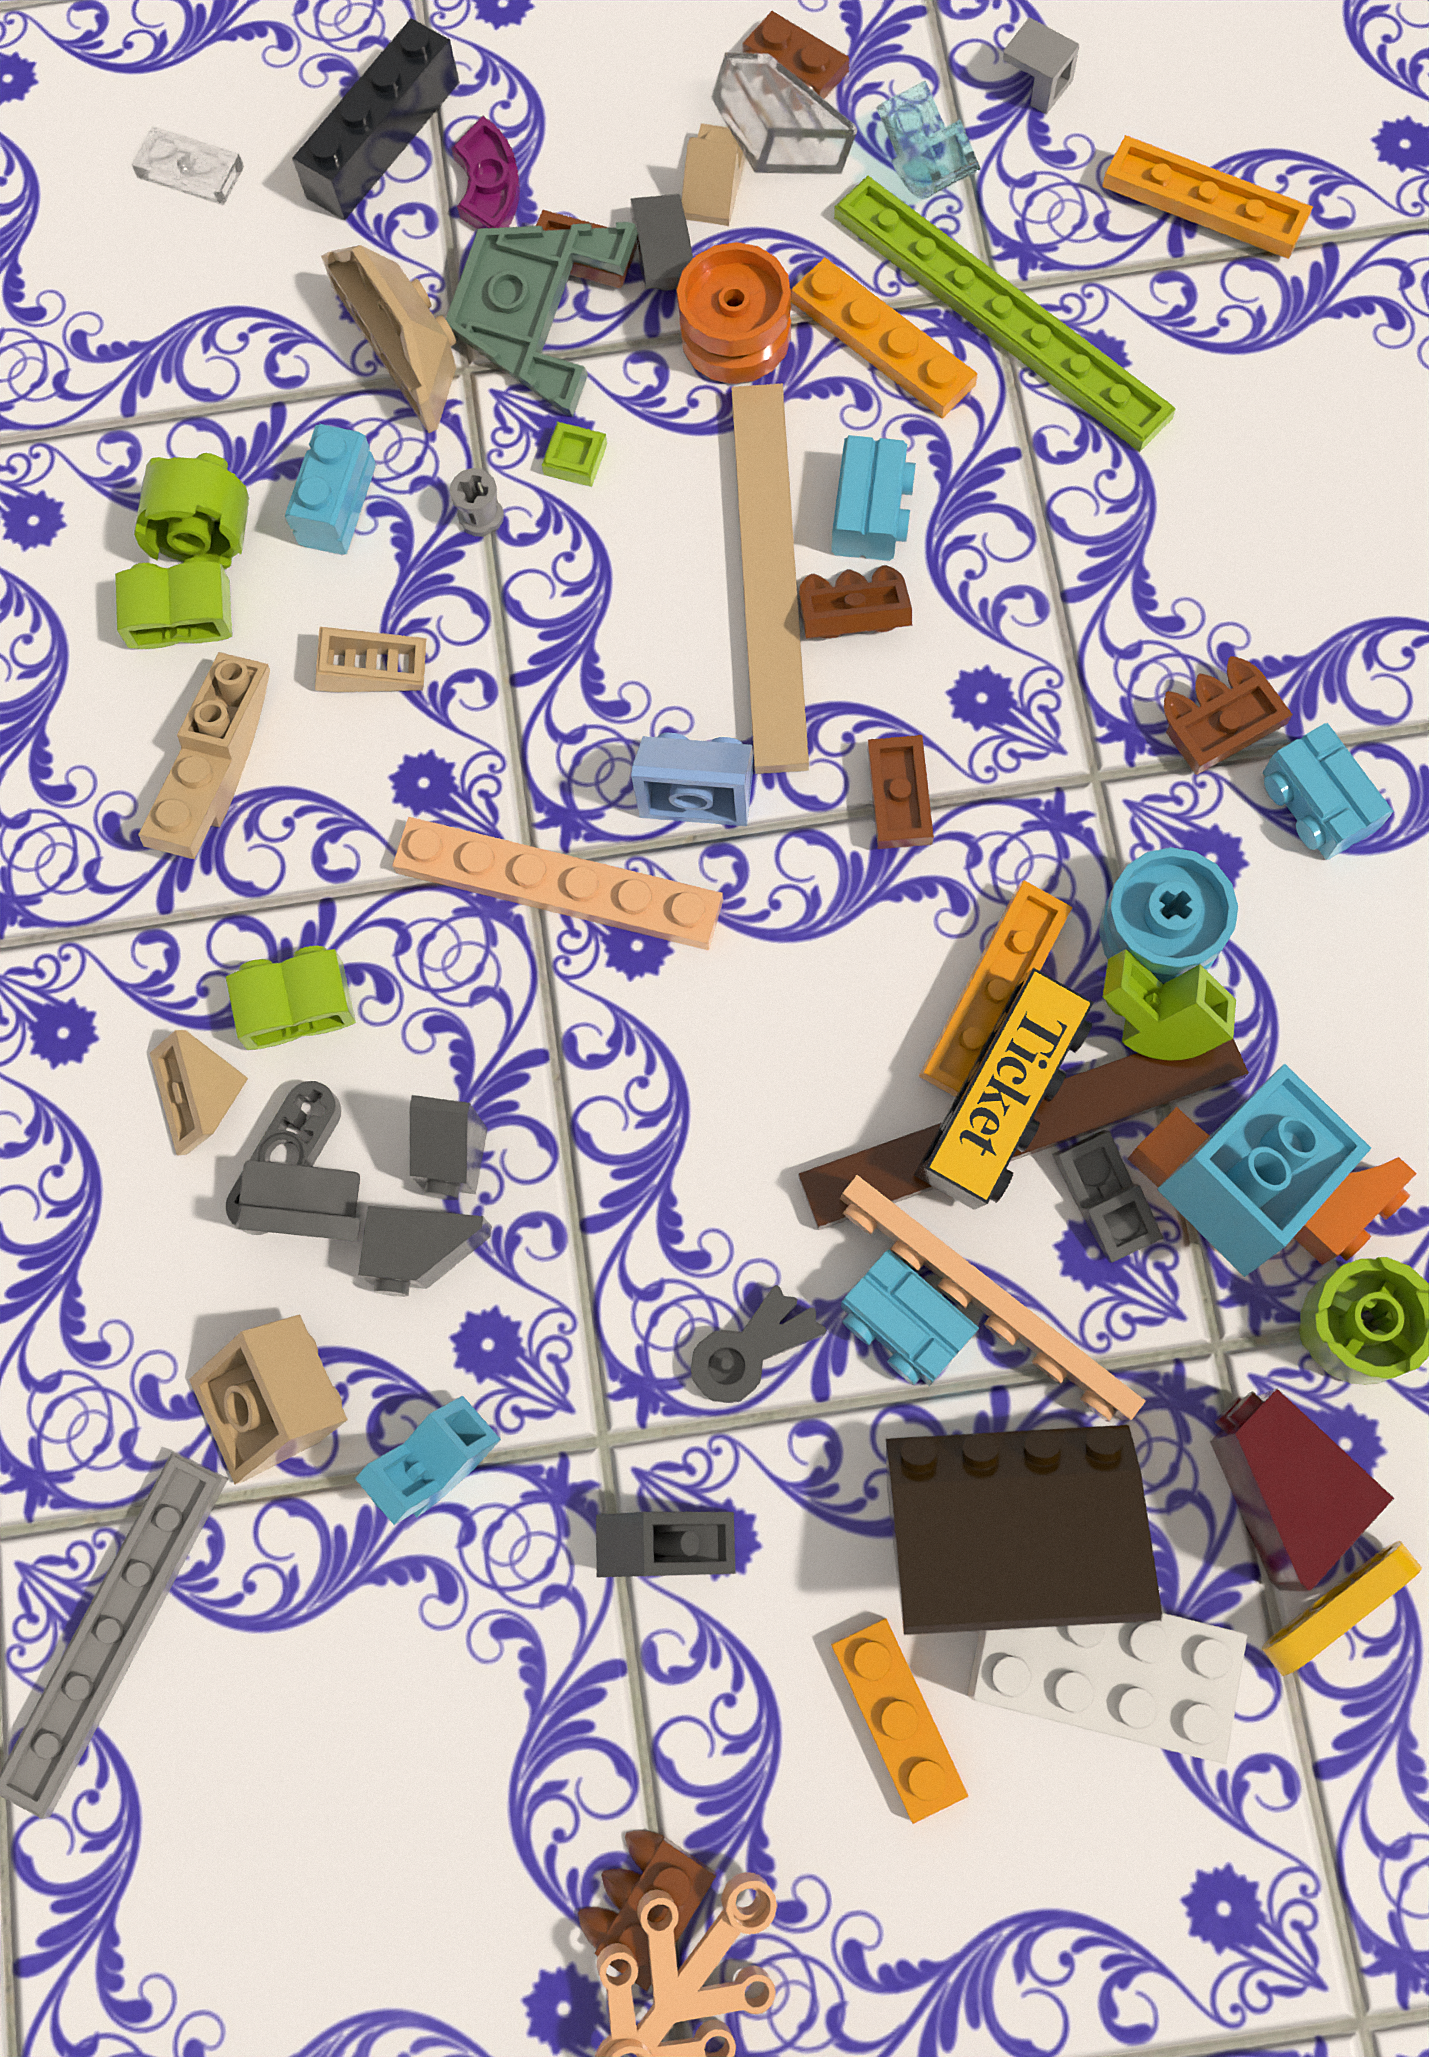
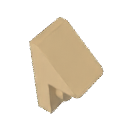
M701 123L697 138H689L682 192V205L686 220L724 226L730 225L749 148V130Z

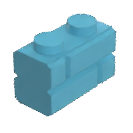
M319 424L315 425L309 442L311 449L306 451L285 518L289 527L293 529L292 533L299 545L343 555L348 552L375 471L376 462L372 452L369 451L370 447L364 434L358 431Z
M848 435L844 438L832 529V553L835 556L854 558L865 556L866 559L890 561L894 559L896 541L907 542L910 509H900L902 494L912 495L916 463L906 462L907 444L904 440L880 438L878 441H875L872 437Z
M1328 723L1322 724L1305 734L1301 739H1297L1272 755L1262 772L1265 776L1264 786L1270 798L1279 806L1286 804L1297 819L1296 830L1302 842L1311 850L1318 848L1326 860L1331 859L1349 848L1352 844H1356L1376 832L1393 813L1392 808Z
M889 1249L885 1251L841 1303V1309L848 1314L842 1321L843 1324L867 1345H870L874 1339L878 1340L893 1354L888 1359V1364L912 1385H915L919 1379H922L930 1386L979 1329L978 1326Z

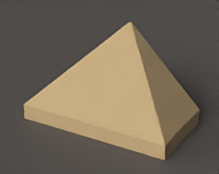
M175 1030L150 1052L176 1155L179 1156L187 1155L214 1134L248 1078L188 1031Z

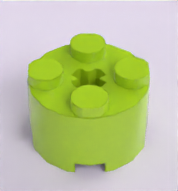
M203 453L196 458H151L146 465L134 531L139 547L157 561L159 553L183 562L189 558L203 557L213 562H220L224 570L231 567L232 557L237 554L241 555L243 550L250 499L247 488L234 473L228 471L227 461L212 453Z
M1389 1257L1358 1259L1324 1275L1308 1291L1300 1312L1301 1324L1298 1331L1302 1345L1309 1351L1312 1359L1329 1375L1351 1384H1378L1418 1369L1429 1357V1283L1411 1266ZM1367 1310L1374 1316L1370 1324L1377 1327V1330L1372 1332L1366 1329L1361 1319V1313Z

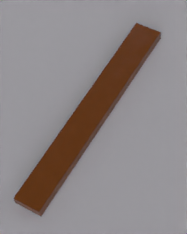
M1234 1038L1204 1054L1189 1059L1161 1060L1135 1053L1065 1078L1059 1091L1050 1102L1042 1100L1033 1117L1040 1122L1035 1137L1024 1152L1016 1149L1011 1161L1245 1078L1249 1072ZM941 1123L798 1173L799 1181L817 1229L821 1230L849 1220L843 1214L848 1205L840 1200V1197L856 1175L893 1203L936 1189L914 1176V1173Z

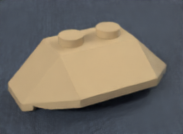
M362 245L332 250L321 255L333 290L428 433L437 430L457 368L451 346L456 344V339L448 322L442 315L436 318L429 310L432 307L430 299L421 282L417 278L410 281L398 263Z

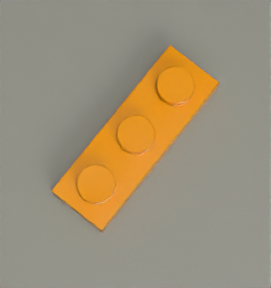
M887 1618L832 1643L831 1646L912 1824L969 1797Z

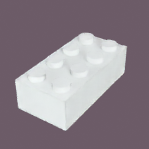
M1162 1613L1161 1621L980 1631L967 1696L973 1701L1226 1765L1248 1634Z

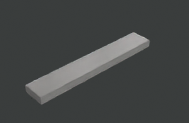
M171 1452L0 1772L1 1797L41 1819L52 1815L229 1478L178 1452Z

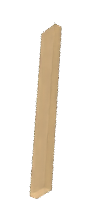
M783 383L732 387L755 774L809 771Z

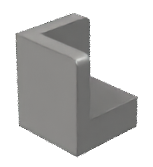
M1029 17L1005 47L1003 60L1035 77L1030 106L1048 114L1074 79L1080 44Z

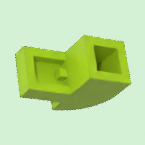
M1127 949L1108 959L1102 997L1115 1014L1125 1018L1122 1043L1130 1049L1155 1059L1184 1060L1204 1054L1233 1039L1236 999L1202 965L1199 964L1162 984Z

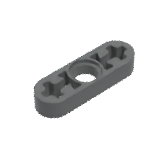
M306 1081L295 1086L289 1092L249 1160L270 1162V1155L277 1146L291 1143L296 1145L299 1151V1159L296 1165L313 1167L340 1120L341 1104L337 1096L326 1085L317 1081ZM321 1096L320 1104L326 1110L321 1118L312 1115L307 1120L302 1130L312 1137L306 1143L297 1134L286 1129L291 1123L300 1130L307 1117V1114L301 1109L302 1104L306 1100L315 1103ZM243 1171L226 1200L227 1216L235 1226ZM243 1230L244 1232L251 1235H263L268 1233L261 1231Z

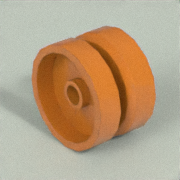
M734 242L714 245L697 254L682 271L677 286L680 332L684 354L694 369L715 381L730 384L750 382L772 372L786 356L791 340V289L788 273L775 256L759 246Z

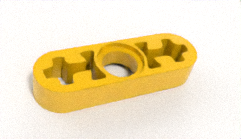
M1397 1541L1387 1546L1270 1637L1262 1646V1651L1282 1676L1291 1674L1312 1660L1409 1583L1422 1570V1566L1402 1541Z

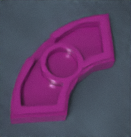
M482 115L452 147L454 160L466 171L468 176L467 191L457 208L460 218L477 230L483 228H505L511 225L519 203L520 180L517 164L506 137L493 122Z

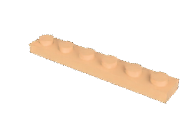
M408 817L392 865L397 874L705 950L710 949L723 903V893L413 817Z
M856 1175L844 1190L840 1200L848 1205L843 1214L850 1221L870 1235L876 1228L895 1242L890 1250L913 1270L918 1272L923 1265L942 1279L937 1288L954 1303L964 1309L970 1302L989 1316L984 1325L1001 1340L1011 1346L1017 1340L1025 1344L1037 1354L1032 1363L1048 1377L1059 1384L1067 1377L1081 1388L1085 1393L1080 1398V1401L1107 1422L1114 1415L1120 1420H1132L1146 1402L861 1177Z

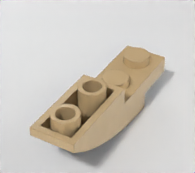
M218 652L177 734L182 748L138 834L144 847L195 859L210 826L221 827L239 784L258 727L270 675L269 664Z

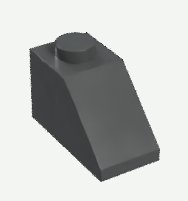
M417 1095L411 1096L410 1176L420 1187H425L424 1194L444 1200H458L459 1192L476 1194L488 1128L468 1102Z
M368 1206L358 1276L370 1284H375V1293L400 1297L409 1296L410 1287L427 1289L491 1237L492 1226L484 1216Z
M631 1512L596 1515L597 1578L736 1574L734 1512Z

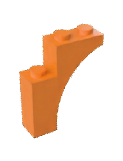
M1176 1107L1135 1148L1128 1157V1160L1159 1187L1210 1135ZM1400 1157L1377 1167L1350 1173L1293 1238L1322 1265L1338 1255L1348 1261L1372 1237L1364 1228L1378 1214L1387 1220L1409 1199L1411 1195L1403 1188L1417 1173Z

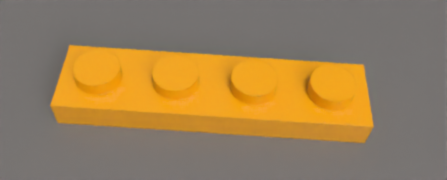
M1127 135L1124 136L1105 172L1102 185L1103 188L1287 259L1290 258L1313 209L1311 205Z
M826 257L791 289V303L942 419L976 386L977 372Z
M1025 880L1017 886L919 1074L920 1078L956 1097L1017 982L1032 968L1041 970L1073 907Z

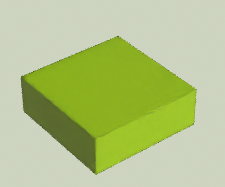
M557 422L541 465L543 475L592 487L608 444L606 433Z

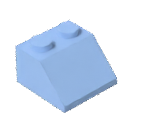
M662 733L657 737L643 736L632 765L631 773L640 818L747 827L754 767L752 745L743 744L741 741L730 737H717L710 742L689 740L686 736L677 733Z

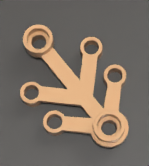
M745 1872L734 1876L728 1881L722 1892L721 1903L723 1910L678 1971L674 1941V1929L679 1919L678 1909L672 1897L663 1890H652L642 1896L637 1906V1915L648 1938L653 2005L636 2027L631 1986L635 1983L638 1976L636 1960L632 1951L623 1944L616 1943L605 1947L598 1956L597 1971L603 1986L607 1989L610 2035L601 2042L595 2057H620L627 2053H633L637 2057H734L736 2052L735 2040L728 2026L720 2020L704 2022L697 2029L694 2038L661 2041L676 2022L741 2010L751 2014H760L772 2006L776 1995L775 1986L768 1973L759 1966H748L742 1969L737 1974L735 1981L701 1987L740 1933L756 1934L765 1930L772 1923L777 1910V1902L773 1891L765 1879L758 1874ZM745 1889L755 1890V1899L749 1906L739 1907L736 1905V1899L740 1892ZM658 1904L668 1906L667 1916L662 1921L654 1923L647 1920L648 1912L653 1906ZM624 1959L628 1962V1967L622 1975L613 1977L606 1973L612 1961ZM761 1981L764 1983V1990L758 1997L747 1998L744 1996L747 1986L752 1982ZM714 2036L725 2038V2043L719 2051L710 2053L704 2050L710 2038Z

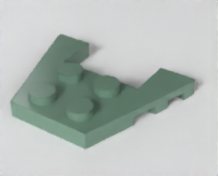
M616 222V227L592 228L590 223L572 224L569 230L544 231L542 226L478 229L446 321L455 336L562 413L573 417L588 373L584 366L541 354L573 263L577 262L623 276L638 236L637 228L631 222Z

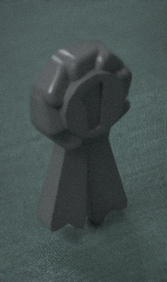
M778 1285L773 1286L742 1332L714 1331L698 1343L692 1355L691 1377L693 1382L704 1396L713 1402H741L760 1384L764 1360L820 1338L827 1333L826 1328L816 1322L815 1308H809L784 1324H780L796 1307L798 1299L784 1296Z

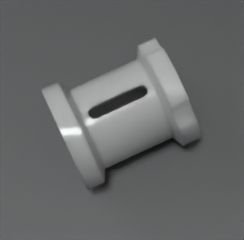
M469 468L457 474L450 484V495L453 504L458 508L457 517L464 531L473 536L484 537L500 528L504 518V511L497 500L498 489L494 478L487 471L480 468ZM478 482L481 483L483 492H481ZM471 514L474 515V518H475L476 523L473 522V518H472V515H471Z

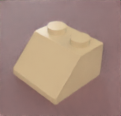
M300 1314L241 1331L189 1379L235 1485L318 1444L348 1420L342 1408L341 1397L330 1382L318 1355L317 1344L308 1333Z

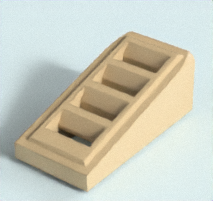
M319 626L315 690L327 692L423 690L426 638ZM388 654L387 671L376 670L377 655ZM399 654H409L408 673L398 672ZM334 655H345L344 666L333 665ZM356 655H366L365 668L355 667Z

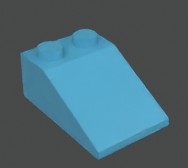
M1283 1064L1157 1190L1245 1277L1282 1250L1371 1150V1147L1286 1064Z

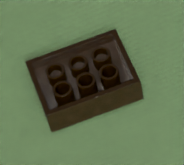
M1129 1425L886 1439L887 1495L904 1635L1162 1620V1607L1142 1474Z

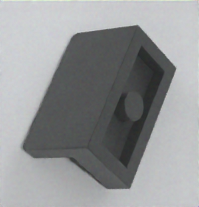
M248 1160L243 1166L235 1229L358 1242L360 1218H355L360 1174L353 1171Z

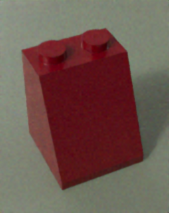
M1278 1389L1259 1396L1251 1391L1243 1399L1239 1396L1215 1420V1423L1221 1430L1210 1443L1270 1582L1280 1591L1310 1592L1391 1503L1394 1497Z

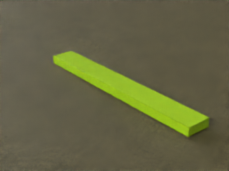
M869 175L834 207V219L1138 452H1141L1173 419L1176 411L1173 405Z

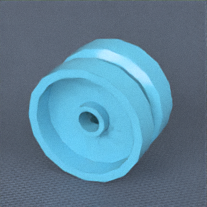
M1170 847L1146 852L1125 867L1114 884L1110 897L1102 910L1099 935L1105 956L1109 959L1127 949L1162 984L1199 964L1208 971L1236 927L1238 903L1233 885L1216 863L1195 851Z

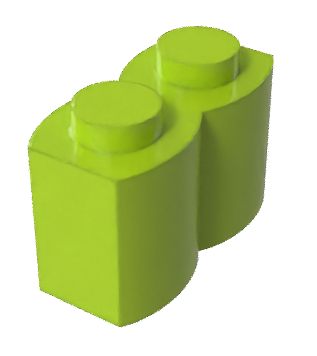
M193 557L169 568L160 567L153 563H138L133 565L131 569L115 574L117 631L128 648L156 649L172 646L180 642L206 643L222 641L232 637L230 580L220 562H213L203 557Z
M308 946L297 950L293 954V958L281 963H272L266 959L252 960L242 964L239 967V971L226 976L237 1037L247 1050L269 1048L296 1040L302 1036L329 1033L356 1023L343 961L335 949L326 950L323 946Z

